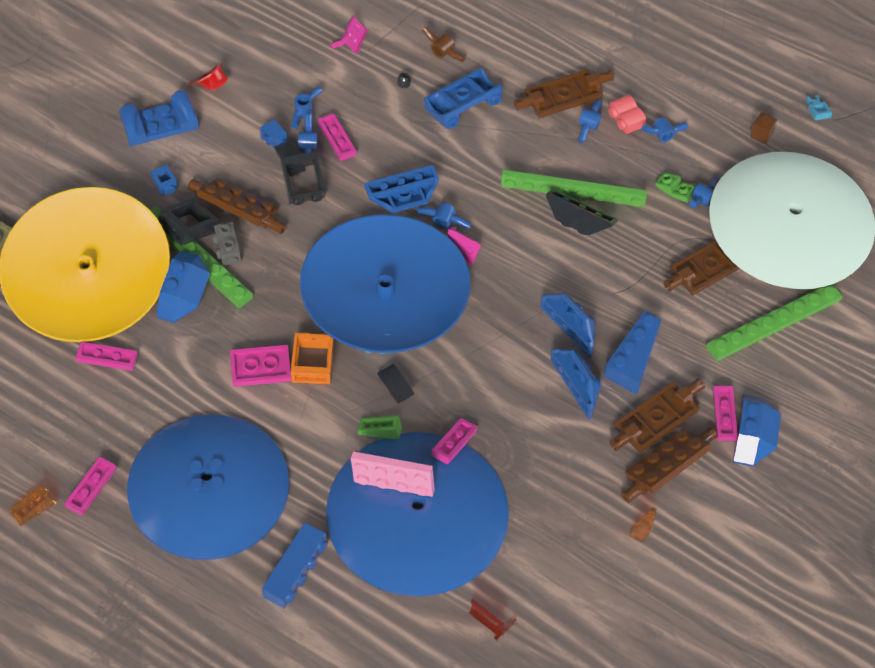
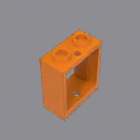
M295 333L291 364L292 383L330 385L334 338L326 333ZM300 347L328 349L326 368L298 366Z

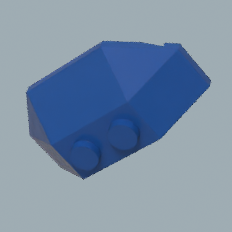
M429 165L364 183V187L371 201L395 213L428 204L439 182V177L434 166Z
M181 251L172 259L159 293L158 319L176 323L180 318L198 308L210 277V272L199 255Z
M565 293L541 296L540 307L590 358L594 347L596 327L594 318L588 315L578 302H575Z
M552 349L551 362L588 420L591 419L601 387L599 378L592 373L590 364L587 361L585 362L583 357L574 350Z
M745 394L742 396L737 432L738 438L733 463L754 466L777 449L781 413L762 397Z

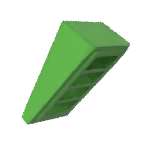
M399 416L361 418L358 435L399 439L402 429Z

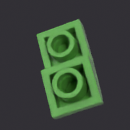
M664 172L655 182V186L686 203L690 201L696 188L694 185L681 182L680 176Z

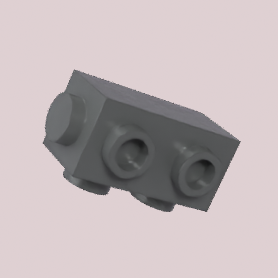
M233 223L214 225L215 233L212 234L214 245H218V248H215L217 259L222 260L223 266L241 262Z

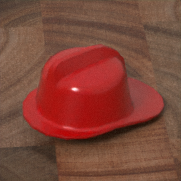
M220 62L210 71L189 82L188 86L198 82L207 90L220 88L228 80L221 68L223 62Z

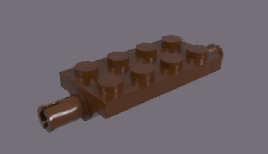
M589 69L526 88L524 92L526 97L514 100V106L517 111L531 106L538 118H543L602 99L603 93L600 89V84L613 81L614 75L611 73V70L600 74H591Z
M216 178L206 185L192 179L188 184V189L196 192L198 197L265 229L269 228L279 234L284 233L286 229L285 223L273 218L278 213V207L269 201L258 198L255 194L248 193L238 186L227 183L224 179Z
M715 240L671 265L670 271L674 276L665 280L663 284L665 288H668L669 292L683 285L693 296L740 268L726 256Z
M697 378L688 386L678 387L672 382L615 422L614 427L620 434L609 441L611 448L615 446L613 450L618 451L629 442L640 454L699 412L700 408L694 403L693 396L705 389L704 382H700L701 379Z
M709 427L699 436L685 429L676 433L625 472L626 477L633 482V485L621 493L622 499L629 504L641 494L644 495L648 491L651 493L656 492L711 450L709 442L717 438L716 431Z

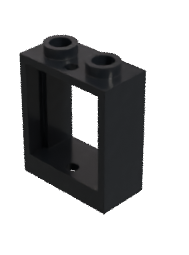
M317 151L281 158L280 164L289 204L301 205L306 201L318 202L325 198V187ZM313 165L319 191L293 195L287 170Z
M192 198L162 209L158 221L163 230L179 245L183 246L215 233L214 225H217L218 218L196 198ZM191 214L200 223L187 227L178 218Z

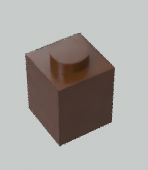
M761 112L753 124L750 137L767 144L774 133L777 119Z

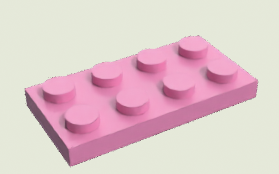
M359 452L352 453L351 463L354 482L433 497L435 488L432 466Z

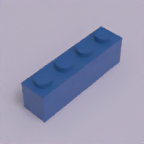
M306 523L303 524L263 586V598L284 609L288 603L293 602L297 588L303 586L309 569L312 570L315 567L318 555L323 553L328 545L326 533Z

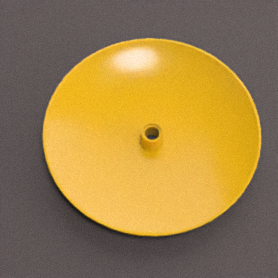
M82 187L54 194L30 208L10 231L0 257V284L2 292L14 314L26 326L46 337L66 342H89L104 339L131 327L156 303L170 266L169 245L165 232L157 218L135 198L116 190L99 187ZM90 265L88 268L82 269L84 266Z

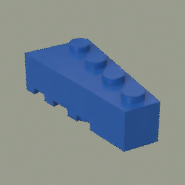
M647 311L643 312L606 364L605 378L638 395L659 333L660 318Z

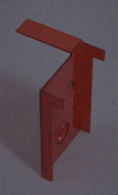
M474 599L470 601L472 604L469 614L496 635L494 637L495 640H498L501 635L503 636L517 620L516 618L503 632L504 623Z

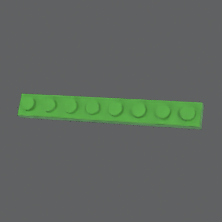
M509 170L502 171V187L537 191L545 194L555 189L568 196L580 199L645 207L647 190Z
M154 206L150 211L159 220L161 209ZM165 232L168 244L178 253L184 251L201 257L210 272L208 281L237 308L240 309L253 299V294L196 241L181 246Z
M833 284L821 287L707 343L706 348L714 359L719 361L841 301L842 295Z

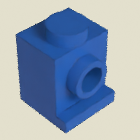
M275 120L260 127V138L262 141L265 140L268 146L271 145L274 148V146L287 142V133Z
M167 165L150 171L152 183L156 186L161 196L164 194L171 195L178 189L177 181Z

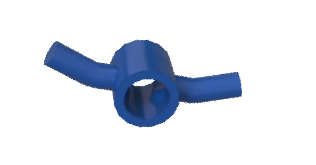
M320 87L315 88L308 94H299L295 97V113L292 118V128H298L300 118L305 119V115H312V99L322 93Z
M596 100L591 110L584 108L579 120V125L583 126L578 142H585L589 129L597 130L602 114L598 113L602 105L601 100Z
M305 115V132H299L298 144L299 150L309 153L311 150H317L318 138L317 132H312V115Z
M663 117L657 119L652 124V127L643 125L641 130L649 134H656L660 142L664 143L670 141L676 132L688 129V124L684 122L671 126L668 119Z
M715 176L708 186L699 183L691 198L693 200L689 203L690 207L694 208L700 204L709 207L714 184L720 178Z
M441 203L438 209L418 207L417 209L418 214L434 216L432 221L439 228L446 229L450 226L451 222L467 230L471 226L470 222L455 216L456 209L448 203Z

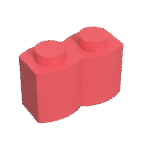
M630 95L610 102L609 115L617 121L619 129L623 130L626 134L641 129L646 124L644 113L637 107Z

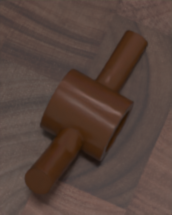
M427 26L422 29V32L433 42L431 50L437 57L443 58L448 54L462 63L465 61L466 57L453 50L455 43L449 35L443 34L438 38Z

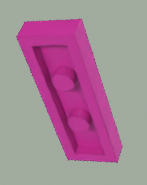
M334 113L318 119V125L340 162L357 155L356 149Z
M81 342L75 358L76 362L133 371L138 352Z
M713 386L717 441H737L733 386Z
M460 418L432 449L431 456L449 464L476 434L478 426Z
M99 457L64 503L65 507L83 516L117 470L116 465Z

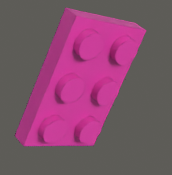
M288 345L230 350L233 387L291 382Z

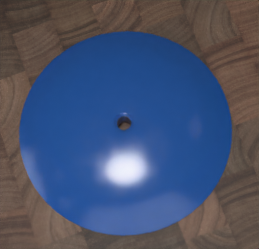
M397 215L360 217L340 224L328 231L308 252L300 275V291L304 306L320 329L347 346L377 353H396L413 350L443 336L457 323L468 303L471 286L466 261L457 246L446 235L424 222Z
M411 432L400 434L399 439L382 438L358 451L359 453L432 466L435 488L433 497L354 482L350 458L341 468L331 486L326 508L327 527L331 542L346 566L370 585L390 593L405 596H430L445 593L465 585L481 574L491 564L503 544L508 526L509 512L506 493L498 475L491 465L472 448L465 445L452 461L446 464L431 456L432 449L444 437L443 435ZM419 506L421 509L417 510L414 507Z

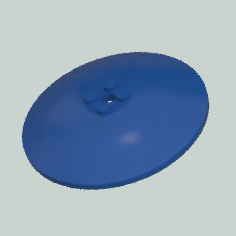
M225 415L194 416L175 422L159 431L137 454L127 483L129 508L141 532L162 550L179 557L195 560H213L229 557L243 552L261 541L280 519L289 493L287 465L276 443L255 425L239 418ZM205 474L212 475V478L208 481L201 479Z

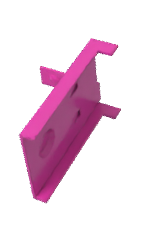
M355 14L352 15L341 38L342 40L330 44L333 49L347 44L354 53L360 52L361 49L359 48L368 29L354 17Z
M457 226L449 228L447 237L460 250L466 263L473 265L481 243L456 231Z

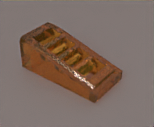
M40 485L9 511L18 524L22 526L51 508L57 502L43 485ZM44 496L45 500L42 501L40 497ZM36 500L39 505L35 506L33 502ZM27 505L32 509L30 512L26 508ZM22 509L25 514L24 517L20 515L19 510Z
M652 507L636 522L630 532L631 537L642 543L645 541L653 528L657 513L656 508Z

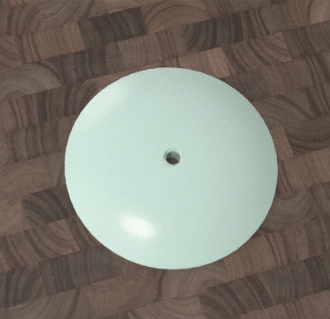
M770 152L745 159L733 166L722 176L713 191L710 201L709 217L711 229L720 248L740 269L772 285L791 289H813L837 283L854 273L863 264L874 242L875 219L871 205L864 192L842 170L813 156L794 152Z

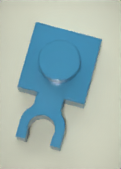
M815 95L814 100L807 96L808 111L814 120L831 118L832 111L826 102H820L818 95Z

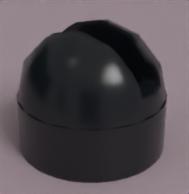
M401 73L398 76V86L408 88L411 85V77L408 73Z

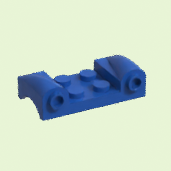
M479 68L425 97L424 106L446 129L455 128L459 123V114L482 101H486L490 106L499 104L502 99V85L492 83L483 69Z
M176 91L171 96V103L141 111H138L135 105L126 104L119 110L121 123L125 129L130 147L199 129L198 119L189 95L185 91Z

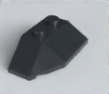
M555 189L546 194L555 219L565 227L576 229L582 235L589 236L608 229L618 222L617 218Z

